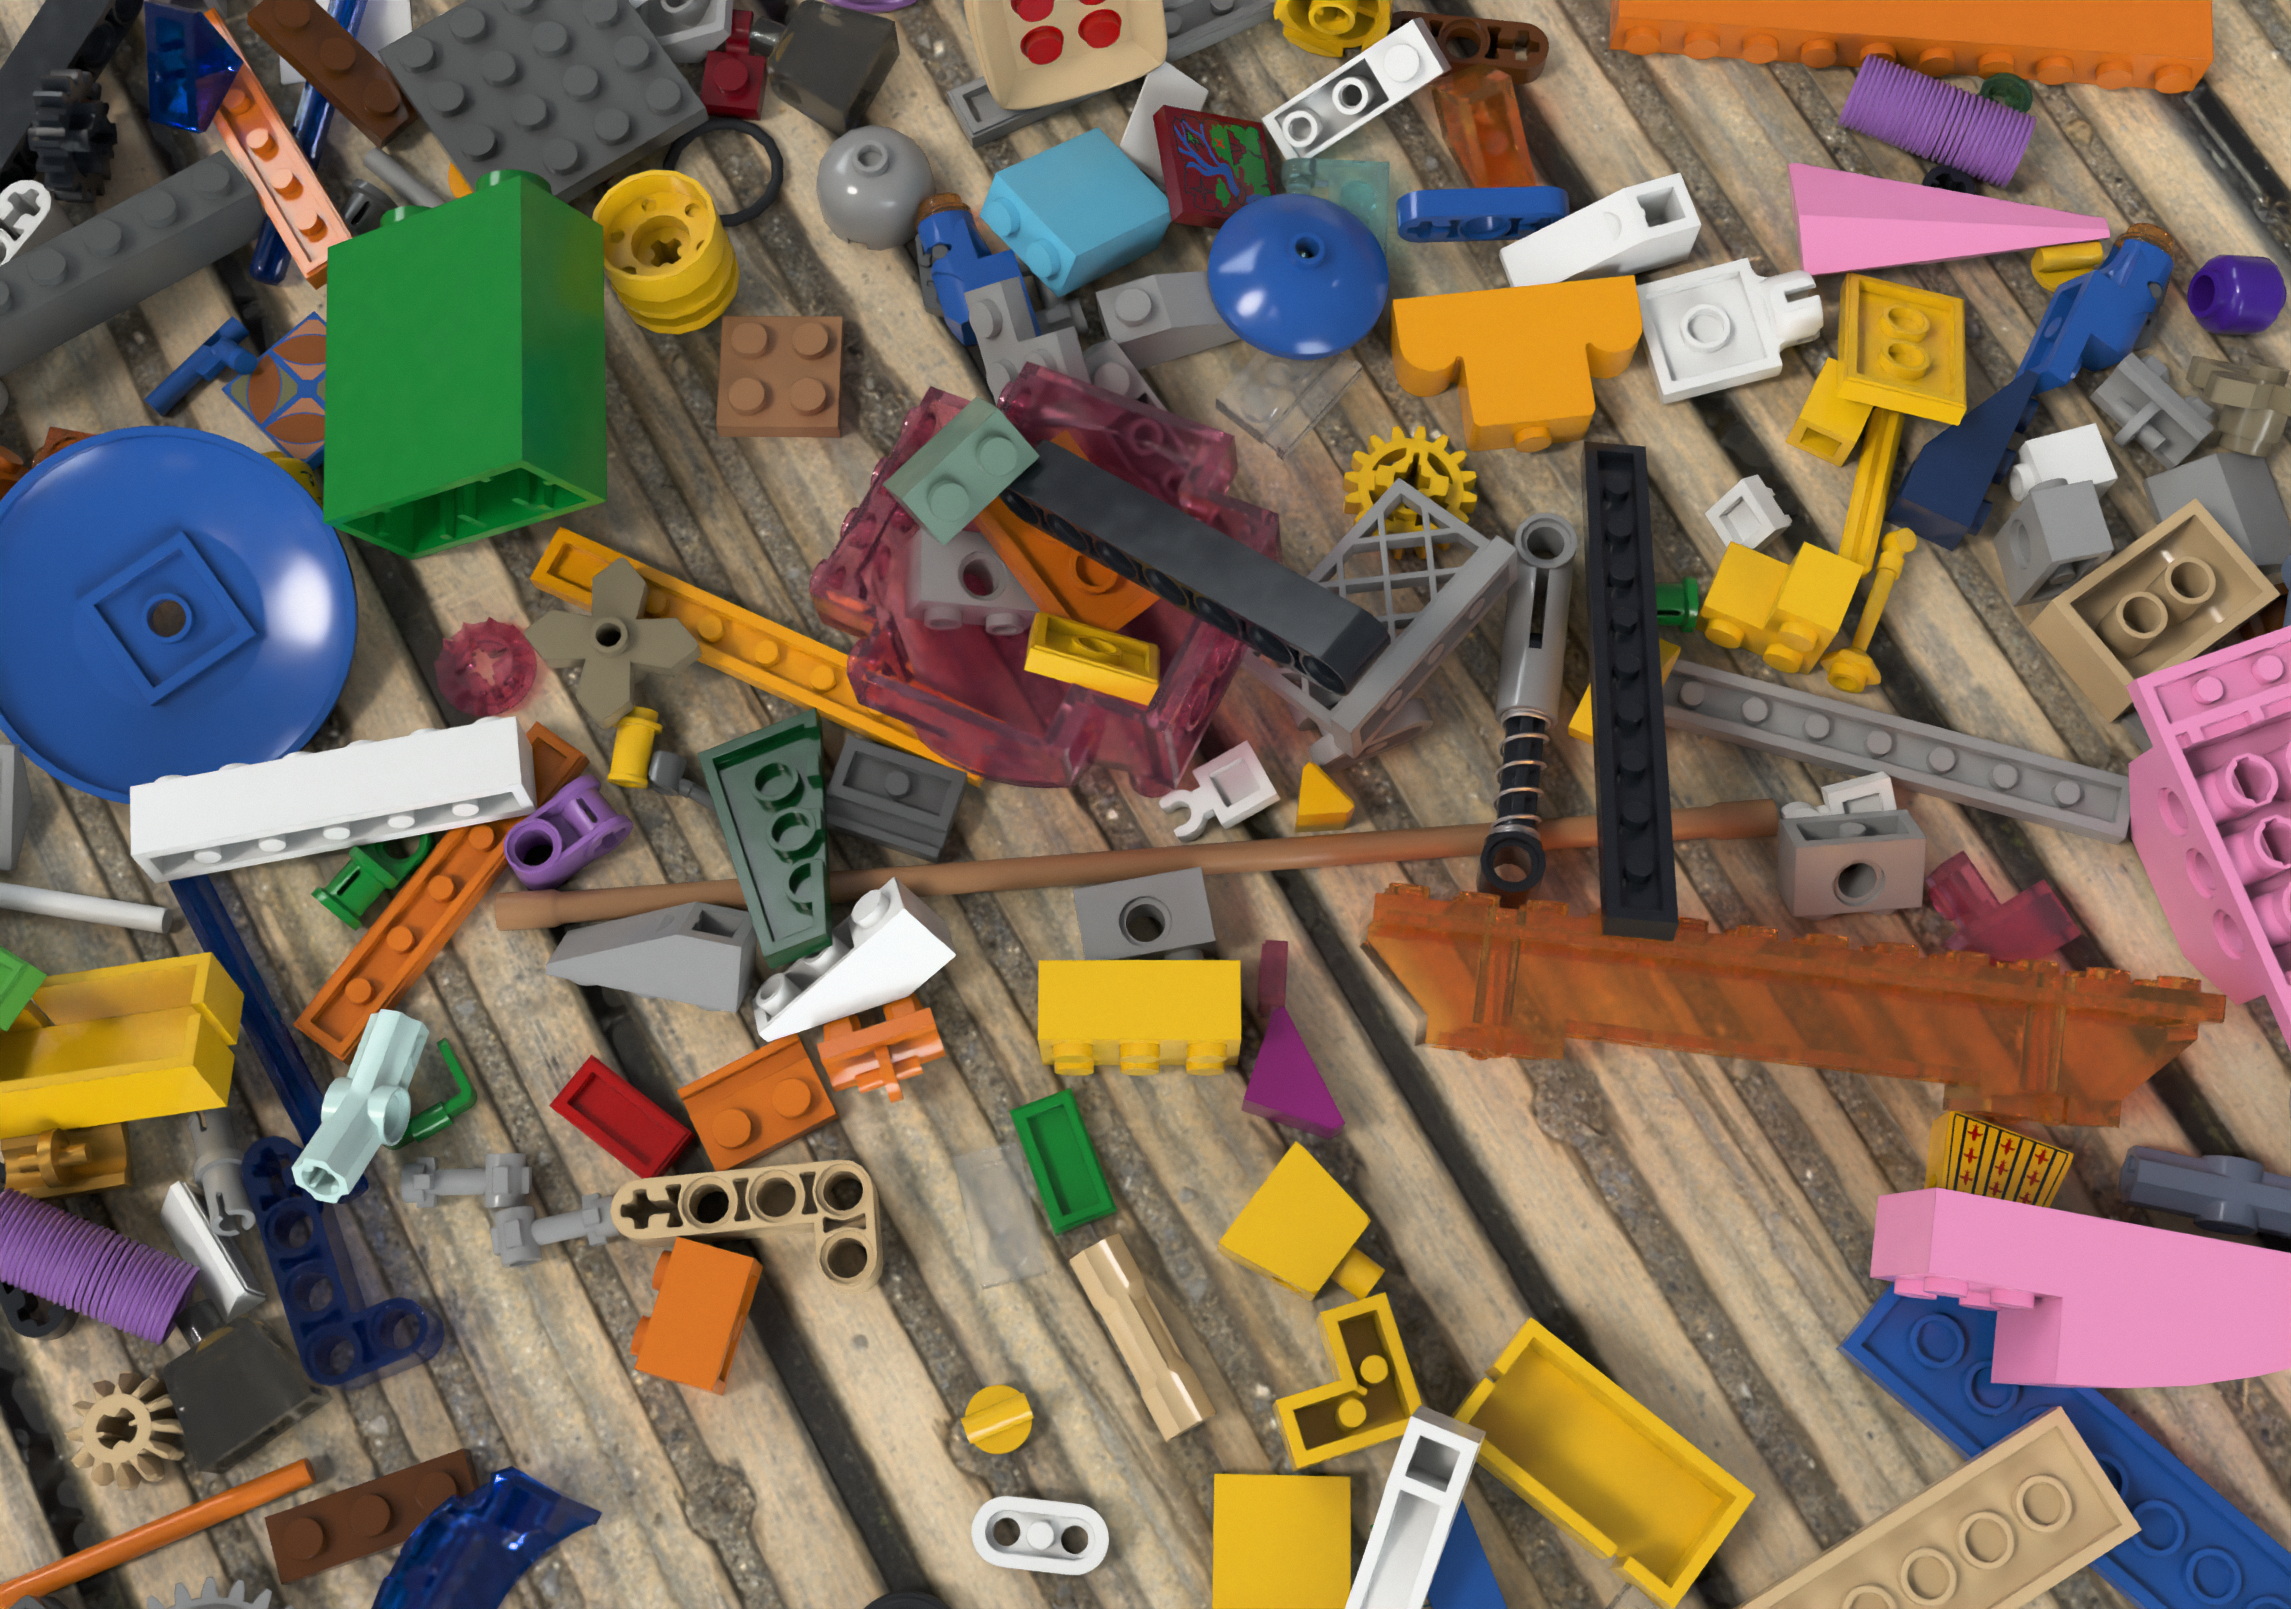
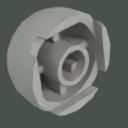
M868 125L852 129L835 140L820 160L816 192L823 219L837 238L848 244L849 238L856 243H865L869 250L882 251L902 246L918 234L917 228L920 222L927 218L933 208V203L935 205L937 194L935 181L926 154L912 138L893 128Z

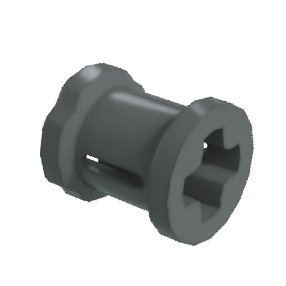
M355 179L349 187L352 195L340 209V213L356 237L380 228L382 215L398 206L376 186L362 179Z

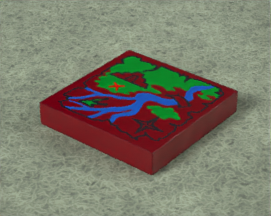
M1163 105L1153 115L1172 222L1221 229L1230 216L1240 208L1255 200L1276 195L1262 123Z

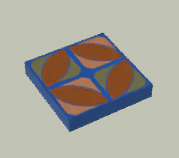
M313 311L257 359L256 368L252 373L237 375L221 390L287 458L300 459L309 464L312 472L324 462L326 322Z

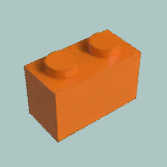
M677 1236L672 1252L667 1250L662 1252L654 1271L652 1289L658 1290L659 1293L651 1317L643 1315L634 1332L631 1355L638 1356L634 1369L646 1375L723 1396L763 1265L755 1258Z

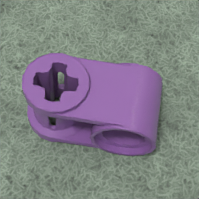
M593 774L581 776L568 783L549 802L521 822L515 824L507 833L504 841V854L520 882L527 888L545 890L561 886L566 880L593 860L615 849L632 831V821L628 816L624 814L618 815L599 792L601 783ZM588 811L597 822H592L585 812ZM538 845L553 847L551 857L546 862L537 866L524 864L525 856L532 848Z

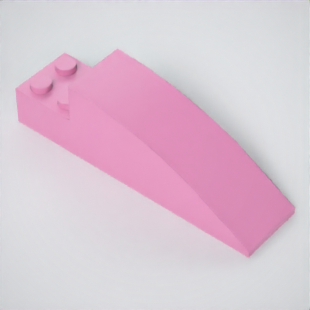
M1938 1187L1878 1196L1870 1278L1895 1282L1894 1294L1930 1300L1937 1299V1295L1959 1298L1960 1306L1997 1311L1991 1383L2066 1388L2193 1386L2256 1377L2291 1368V1253Z

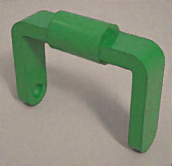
M446 1037L438 1041L437 1046L462 1092L444 1103L440 1101L410 1118L402 1139L393 1146L382 1145L385 1148L399 1150L415 1140L421 1143L454 1124V1117L475 1105L478 1097L477 1091Z

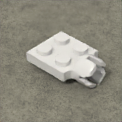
M1748 258L1636 286L1643 321L1640 338L1661 405L1780 375L1783 363L1779 353L1785 348L1815 341L1820 337V329L1823 327L1821 298L1819 295L1808 297V289L1817 287L1810 273L1803 270H1795L1771 277H1762L1755 274Z

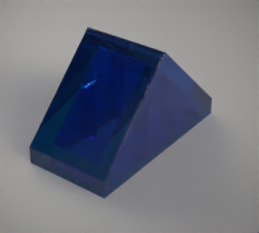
M157 0L144 1L150 121L197 134L206 132L244 61L201 11Z

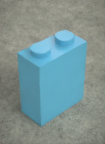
M1099 127L997 172L979 215L990 226L992 231L1015 252L1033 274L1058 298L1158 249L1171 222L1168 198Z

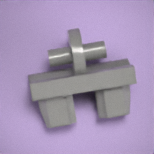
M2130 353L2089 398L2122 427L2113 438V441L2120 448L2125 447L2130 441L2135 439L2167 470L2176 468L2215 428L2210 424L2214 417V410L2199 396H2187L2183 399L2166 383L2170 380L2168 375L2169 369L2155 356L2149 355L2139 359L2135 354Z

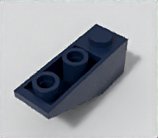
M2027 370L1965 415L1959 426L1951 425L1926 443L1907 470L1884 521L1900 528H1909L1915 535L1950 551L1954 550L1966 533L1977 536L1993 505V502L1984 499L1991 482L1997 485L2001 484L2015 458L2016 451L2007 448L2014 432L2021 435L2025 432L2039 405V401L2031 398L2030 395L2040 375Z

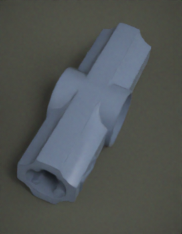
M2137 1145L2128 1149L2125 1161L2120 1168L2118 1184L2122 1204L2193 1218L2195 1226L2213 1232L2233 1235H2253L2260 1232L2284 1239H2291V1177L2263 1172L2264 1166L2262 1164L2245 1158L2208 1155L2200 1159L2171 1151L2156 1150Z

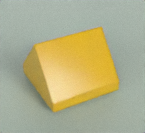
M1310 761L1302 769L1294 833L1344 830L1351 823L1355 802L1315 763L1312 764Z

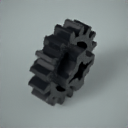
M50 69V75H42L40 77L42 91H34L33 97L36 114H30V121L33 127L28 129L30 150L36 151L39 155L36 163L37 172L46 173L44 188L46 191H54V199L56 201L95 203L96 196H104L105 194L103 180H111L110 158H114L113 145L118 144L116 124L110 123L107 118L109 104L108 102L100 101L102 86L100 83H92V73L81 72V69Z

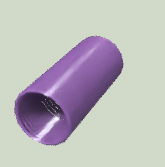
M1870 53L1867 54L1839 117L1838 125H1844V128L1849 127L1850 130L1855 129V132L1860 131L1861 135L1866 133L1867 137L1871 135L1872 139L1877 137L1878 141L1888 142L1889 146L1893 144L1895 148L1899 146L1900 150L1905 149L1906 152L1910 151L1911 154L1916 153L1917 156L1921 155L1925 160L1928 158L1932 162L1937 160L1939 165L1943 162L1946 166L1951 164L1952 168L1961 169L1962 172L1972 175L1973 178L1983 179L1984 183L1988 181L1990 185L1994 183L1995 187L2000 186L2003 189L2010 182L2026 150L2037 119L2035 116L2031 117L2030 114L2019 113V110H2013V107L2008 108L2007 105L1996 104V101L1991 102L1989 98L1984 100L1982 95L1977 97L1976 93L1970 95L1969 90L1964 92L1962 88L1957 89L1956 85L1951 87V84H1945V81L1940 82L1939 79L1934 80L1933 77L1929 78L1928 75L1923 76L1922 72L1919 74L1916 70L1912 72L1911 68L1906 70L1905 66L1895 65L1894 61L1889 63V60L1884 61L1883 57L1878 59L1877 55L1872 56Z
M8 1188L0 1194L1 1282L7 1281V1284H13L14 1288L20 1287L21 1290H27V1293L33 1292L34 1296L46 1297V1300H52L53 1304L65 1305L67 1310L74 1308L75 1313L82 1312L83 1316L89 1315L91 1319L97 1318L98 1322L104 1321L105 1325L111 1324L112 1328L117 1326L118 1330L123 1329L124 1333L130 1332L131 1336L136 1334L137 1338L143 1337V1340H149L150 1344L155 1342L157 1346H160L167 1341L183 1314L200 1275L199 1265L187 1264L186 1260L181 1261L180 1257L174 1258V1255L168 1256L167 1252L162 1253L161 1249L155 1250V1247L149 1248L148 1244L143 1243L139 1245L138 1240L131 1242V1238H124L122 1233L116 1235L115 1230L111 1231L110 1228L104 1229V1226H98L97 1223L92 1224L91 1220L85 1221L84 1218H79L78 1215L72 1216V1213H66L65 1209L53 1208L52 1204L47 1205L46 1201L40 1202L39 1199H34L33 1196L27 1197L26 1193L21 1194L20 1191H14V1188Z

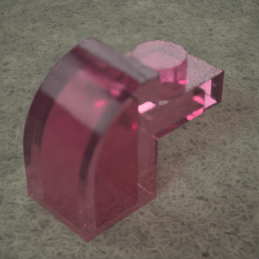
M1964 850L1941 863L1925 878L1930 887L1929 896L1935 909L1944 919L1953 921L1959 929L1940 946L1954 961L1973 972L1988 976H2008L2023 972L2059 951L2082 934L2044 879L2001 904Z

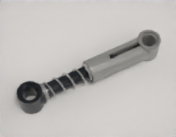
M1537 513L1526 518L1518 526L1513 544L1517 548L1518 579L1508 589L1495 707L1496 721L1506 731L1505 739L1498 746V752L1503 758L1502 766L1495 773L1496 781L1500 784V791L1492 800V805L1497 811V819L1489 827V835L1484 839V848L1476 877L1477 893L1482 902L1493 911L1503 914L1522 912L1536 901L1546 868L1545 853L1542 842L1539 839L1540 833L1535 824L1540 823L1542 820L1536 816L1538 797L1545 794L1542 789H1539L1540 772L1547 768V765L1542 762L1543 744L1550 741L1549 737L1544 735V732L1554 728L1559 721L1574 559L1578 545L1577 534L1571 523L1562 516L1552 513ZM1543 549L1553 553L1556 558L1542 560L1536 558L1530 552ZM1534 595L1544 596L1540 634L1530 633ZM1503 864H1512L1521 868L1527 877L1519 882H1509L1500 878L1494 869Z

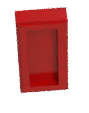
M592 1054L549 1105L641 1179L663 1177L695 1138L691 1131Z

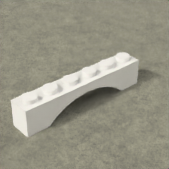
M1422 1405L1411 1415L1386 1483L1371 1535L1345 1609L1423 1608L1486 1431Z

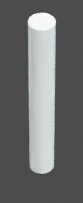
M0 882V908L163 934L169 931L172 924V910L170 908Z

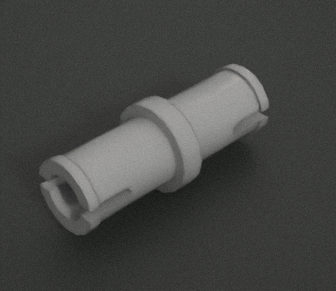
M226 1107L203 1110L207 1127H203L200 1114L194 1111L189 1116L187 1122L197 1157L196 1162L193 1164L192 1172L196 1185L204 1190L210 1216V1229L219 1236L227 1237L241 1234L236 1214L240 1215L242 1227L246 1230L253 1226L256 1216L251 1207L245 1181L249 1176V1163L245 1153L238 1150L232 1126V1114Z

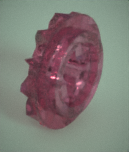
M488 617L486 622L475 624L463 622L460 631L451 638H443V649L439 659L433 661L437 673V686L447 701L458 710L475 716L497 715L516 706L530 691L537 670L535 652L525 636L513 624L510 626L500 623ZM478 648L485 652L490 659L500 656V660L492 664L494 672L492 677L496 683L493 686L480 673L472 672L469 674L468 672L477 666L474 657L476 656L475 650Z

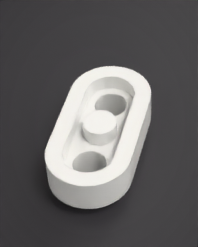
M1000 1496L986 1502L978 1510L972 1523L971 1534L976 1551L985 1561L998 1567L1065 1575H1082L1100 1565L1109 1547V1533L1104 1520L1095 1510L1082 1504ZM1003 1519H1013L1020 1527L1019 1539L1010 1546L999 1544L994 1535L996 1525ZM1073 1526L1083 1528L1088 1534L1087 1547L1077 1554L1067 1552L1062 1545L1064 1532Z

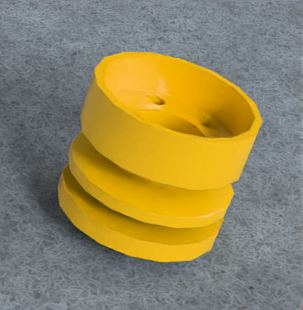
M652 169L626 177L609 189L594 209L592 220L603 226L604 273L609 278L611 287L617 294L620 304L636 324L655 333L680 335L704 328L725 312L737 294L741 272L736 252L730 243L727 232L722 226L721 218L714 202L697 180L678 171Z

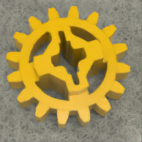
M1395 426L1392 428L1390 442L1386 444L1380 437L1374 434L1369 437L1367 448L1369 455L1356 450L1352 455L1350 466L1354 471L1345 472L1342 490L1350 494L1344 497L1343 511L1345 514H1358L1354 519V527L1398 478L1408 483L1409 477H1413V488L1468 525L1469 518L1466 514L1474 512L1477 502V495L1468 491L1474 489L1477 476L1475 471H1460L1464 467L1467 454L1464 450L1449 455L1445 451L1449 437L1445 434L1438 437L1434 443L1426 441V431L1423 426H1418L1413 438H1405L1401 428ZM1394 461H1397L1396 463H1394V464L1391 465V466H1386V465L1389 464V463H1392V462H1394ZM1402 502L1384 521L1386 535L1423 531V525H1419L1423 522L1422 516L1411 508L1406 509L1405 504ZM1430 522V530L1439 529ZM1378 528L1373 532V536H1379ZM1451 543L1436 545L1443 551H1446L1450 548ZM1425 546L1414 547L1419 559H1426ZM1405 548L1393 549L1394 559L1400 560L1405 552Z

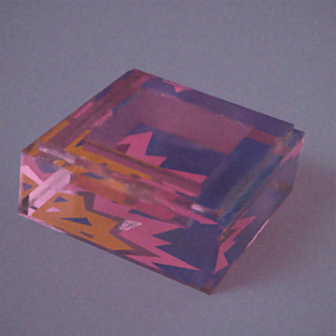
M1265 940V944L1261 945L1257 1014H1260V1018H1271L1273 1011L1285 1006L1288 941Z

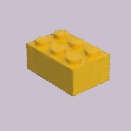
M1039 960L1038 1044L1042 1064L1055 1065L1056 1074L1067 1076L1093 1074L1094 1065H1120V1073L1133 1076L1158 1074L1160 1072V1065H1186L1187 1074L1199 1076L1225 1073V1065H1237L1241 1045V960Z

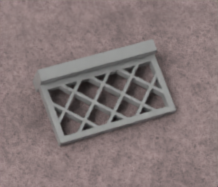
M1398 478L1306 577L1347 599V594L1385 591L1387 615L1375 616V618L1389 631L1391 644L1347 696H1344L1330 711L1310 696L1308 679L1286 667H1270L1258 658L1261 653L1245 644L1234 655L1236 664L1332 734L1335 745L1355 760L1518 579L1517 548L1498 535L1490 541L1411 485ZM1402 502L1422 516L1423 531L1386 535L1384 521ZM1430 522L1439 529L1430 530ZM1378 528L1379 536L1370 537ZM1459 542L1474 552L1462 567L1435 569L1432 545ZM1425 546L1428 570L1390 574L1387 550ZM1381 551L1383 575L1345 579L1344 564L1353 554ZM1337 573L1338 580L1329 581ZM1446 583V585L1437 593L1436 584ZM1429 585L1431 601L1421 612L1394 614L1391 589ZM1406 628V629L1396 638V631H1395V629ZM1301 680L1302 690L1291 681Z

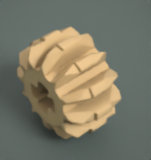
M123 1371L120 1373L116 1385L111 1381L103 1379L93 1383L95 1404L80 1400L72 1405L74 1411L78 1415L85 1417L83 1427H73L64 1433L70 1441L84 1442V1445L76 1452L71 1462L78 1468L93 1466L90 1479L92 1483L99 1486H108L115 1480L120 1490H136L142 1476L147 1481L158 1482L165 1478L161 1458L179 1461L185 1456L182 1448L172 1443L174 1434H185L193 1427L189 1421L173 1419V1416L182 1408L186 1401L181 1394L170 1393L165 1395L167 1384L165 1379L151 1375L142 1381L139 1373ZM127 1420H132L129 1422L130 1426L137 1427V1432L131 1442L126 1441L129 1439L128 1435L121 1434L123 1424Z

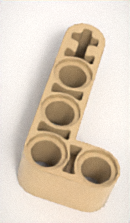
M831 1160L643 1178L627 1182L618 1189L612 1199L610 1214L613 1224L621 1234L642 1247L674 1246L677 1236L699 1243L815 1232L818 1269L834 1289L843 1294H861L875 1286L882 1275L883 1250L879 1195L876 1185L861 1165L853 1161ZM845 1179H855L861 1182L863 1193L856 1206L845 1211L836 1210L830 1206L829 1196L835 1184ZM780 1185L793 1187L796 1199L792 1209L779 1217L766 1215L763 1204L767 1193ZM715 1191L726 1193L729 1205L724 1217L714 1223H701L697 1211L702 1198ZM645 1200H649L661 1210L679 1209L683 1226L680 1227L681 1222L672 1214L664 1213L649 1216L648 1227L644 1228L633 1219V1213L644 1211ZM851 1244L864 1247L867 1252V1264L863 1271L851 1278L837 1276L833 1263L838 1251Z

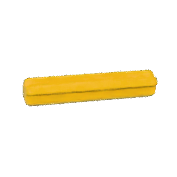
M1875 407L1868 418L1838 556L1865 566L1860 579H1865L1873 567L1905 421L1902 412L1881 407Z

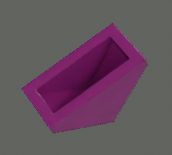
M1285 1006L1272 1012L1243 1099L1241 1111L1330 1140L1341 1134L1345 1122Z

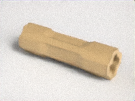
M1117 1233L1109 1236L1071 1258L1070 1264L1093 1307L1101 1314L1137 1381L1141 1396L1164 1440L1168 1442L1216 1415L1217 1412L1193 1368L1183 1358L1145 1287L1143 1276L1121 1235Z

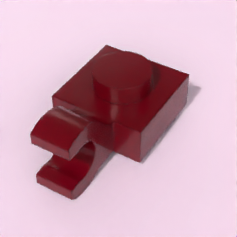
M733 9L731 35L726 39V51L708 50L700 100L706 107L709 116L735 117L760 121L769 66L766 57L754 55V49L757 46L758 27L752 26L753 11Z

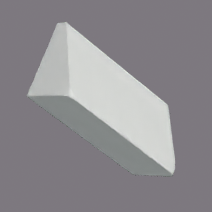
M1166 61L1160 67L1147 74L1119 145V149L1163 192H1166L1153 115L1163 105L1202 112L1209 90Z
M181 1181L171 1185L160 1212L161 1223L183 1260H186L187 1264L193 1263V1266L199 1265L200 1275L197 1280L199 1287L223 1324H230L265 1301L267 1293L233 1237L219 1236L210 1229V1216L204 1190Z

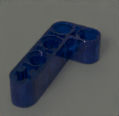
M263 1137L253 1143L245 1152L241 1164L242 1178L300 1360L308 1377L318 1384L352 1391L374 1384L433 1358L442 1347L445 1336L444 1323L438 1313L426 1305L402 1297L388 1299L366 1308L333 1204L315 1200L311 1193L295 1183L292 1166L305 1148L284 1137ZM282 1159L291 1162V1165L282 1169V1178L285 1186L272 1180V1176L281 1172L280 1161ZM290 1192H292V1193H294V1194H296V1195H298V1196H301V1197H293V1198H291ZM310 1216L313 1221V1232L310 1239L301 1247L293 1248L289 1237L291 1228L296 1221ZM330 1278L334 1288L332 1300L320 1311H313L309 1300L311 1289L320 1280ZM415 1314L420 1328L418 1336L408 1347L398 1349L393 1336L395 1326L400 1319L407 1315ZM350 1340L354 1347L353 1363L342 1374L334 1375L329 1361L331 1352L339 1343Z

